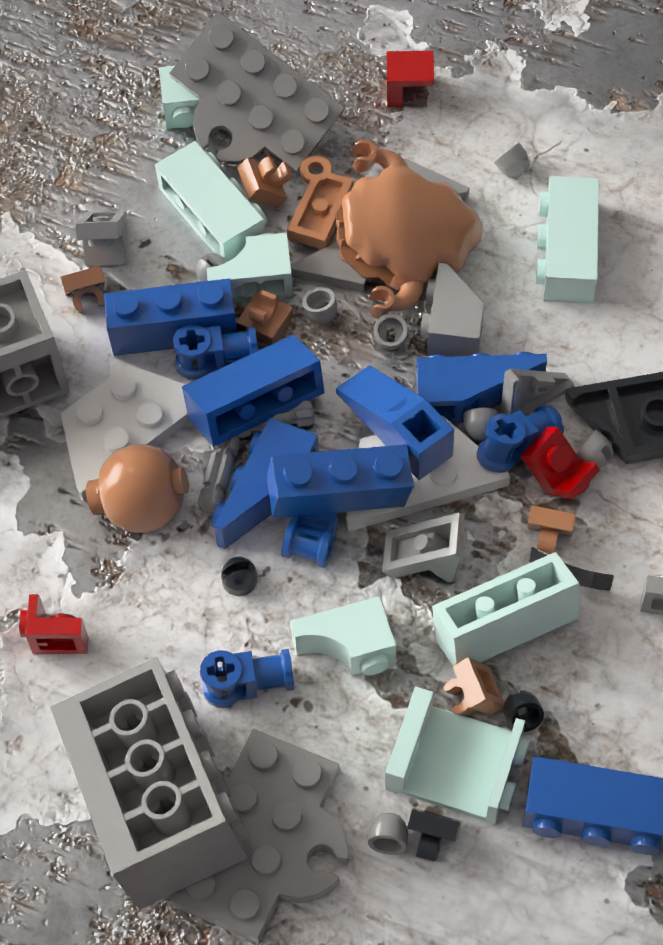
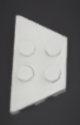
M127 364L60 413L79 497L83 501L87 499V482L99 479L102 465L113 453L124 447L137 444L157 447L190 422L182 391V386L186 384Z
M442 416L454 428L453 457L421 480H418L412 474L414 487L405 507L347 512L348 532L509 486L508 471L502 473L492 472L480 465L476 454L479 446ZM376 435L360 439L359 448L385 446Z

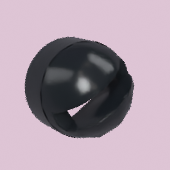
M232 557L225 562L221 570L222 585L231 595H247L257 585L256 568L245 557Z
M521 690L520 693L510 694L504 702V716L511 729H513L516 718L525 720L523 733L534 730L543 721V708L539 700L531 692ZM525 707L527 713L519 716L518 710Z

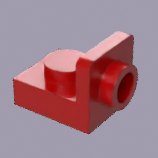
M548 426L520 455L546 495L575 498L588 489L590 481L600 471L595 462L581 461L559 427Z
M29 594L28 609L21 610L19 631L21 637H26L32 653L87 654L89 637L83 619L64 613L54 614L50 618H45L46 613L39 594Z

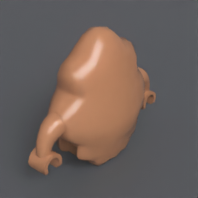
M363 139L354 145L352 154L365 157H358L353 164V168L357 172H366L373 163H378L384 170L377 178L362 177L358 179L353 185L352 190L342 198V206L336 211V239L340 247V259L350 265L362 278H378L390 288L399 291L398 294L394 295L393 291L386 286H377L372 290L369 299L380 300L384 303V305L377 304L373 306L370 311L372 317L379 319L381 316L388 314L389 311L405 310L417 303L423 295L428 279L437 276L439 263L448 264L456 274L463 269L469 253L481 242L483 224L478 214L461 199L456 189L450 184L426 180L410 169L407 162L400 155L387 149L376 148L371 141Z

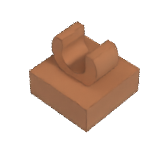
M270 156L264 158L261 162L246 158L237 167L249 199L278 208L288 199L283 184L290 180L292 174L286 162L281 163L276 168L274 160Z
M101 265L60 276L65 296L74 294L73 306L78 313L83 312L80 300L86 293L95 295L99 307L104 306V294L98 288L105 285Z
M262 290L261 293L256 291L236 322L237 332L246 331L247 327L254 326L258 341L269 346L277 343L294 317L293 307L280 302L278 296Z
M531 505L528 529L540 531L537 549L546 554H552L556 549L558 535L572 537L576 514Z
M466 658L453 666L457 678L446 682L443 688L445 692L452 695L463 690L464 700L452 708L454 714L469 716L477 710L492 715L504 708L503 697L489 665Z

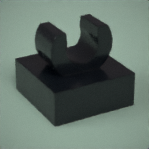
M417 808L412 809L407 829L422 833L416 857L434 862L435 860L437 861L442 838L453 842L457 841L462 821Z

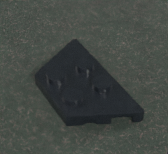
M663 372L566 388V403L593 431L597 430L607 437L612 444L613 451L625 464L663 458Z

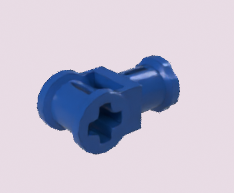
M189 324L178 329L173 336V346L177 353L175 360L176 369L181 376L187 379L197 380L225 367V363L236 362L258 351L254 326L247 327V330L242 332L221 334L220 326L202 327ZM190 336L194 337V345H190ZM192 359L197 360V368H193Z
M544 404L538 406L534 413L525 416L521 410L509 415H494L486 425L487 438L478 447L476 452L477 460L480 465L489 471L497 473L509 471L514 463L522 460L520 455L548 426L559 427L561 432L564 433L561 415L552 405Z
M326 513L294 516L289 521L284 534L281 556L288 559L292 555L316 561L318 567L326 568L335 545L336 532L338 530L337 514Z
M282 649L279 655L258 658L252 657V651L231 653L218 650L208 654L200 665L204 698L215 707L226 708L234 705L239 700L257 698V691L280 687H285L287 691L294 690L289 649ZM222 662V667H218L217 663ZM226 676L227 681L218 682L217 677ZM226 691V696L223 697L221 692Z

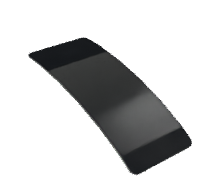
M532 546L529 561L532 563L548 554ZM564 562L580 586L597 590H611L613 574L586 570Z

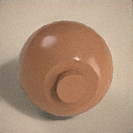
M143 444L127 446L113 453L102 465L99 479L89 480L86 484V497L92 514H105L115 526L133 533L152 532L167 525L179 512L184 494L189 492V481L183 467L179 468L176 461L165 451Z

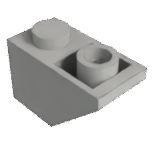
M439 263L437 278L428 279L426 304H432L431 314L423 313L420 338L428 339L427 356L441 354L447 357L471 356L479 353L484 302L448 264Z

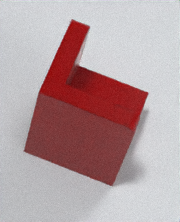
M433 50L386 51L387 108L403 107V87L434 85Z

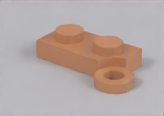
M315 155L306 158L301 163L300 175L308 186L287 228V239L323 249L328 246L337 227L336 211L342 206V198L352 190L354 179L332 173L330 161L327 158ZM313 167H320L323 169V172L315 175L310 173L309 170Z

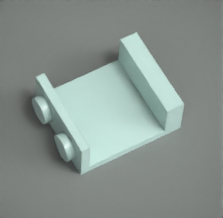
M415 686L385 771V789L495 824L499 810L509 811L517 785V783L509 781L513 765L523 767L530 740L522 737L525 720L516 718L511 731L463 715H457L453 712L434 707L433 692Z

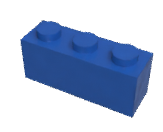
M230 278L104 293L106 326L113 356L174 349V334L178 329L189 324L202 327L220 326L221 334L237 332ZM190 336V345H194V337Z
M295 335L289 336L182 386L188 419L213 447L268 421L269 418H273L277 414L285 413L299 406L303 401H310L325 393L320 360Z
M407 444L272 455L267 473L272 518L405 507L414 487Z
M533 756L522 827L532 828L533 833L542 837L558 838L562 834L581 837L584 843L593 846H609L612 842L629 845L632 851L639 854L657 855L660 851H663V778Z

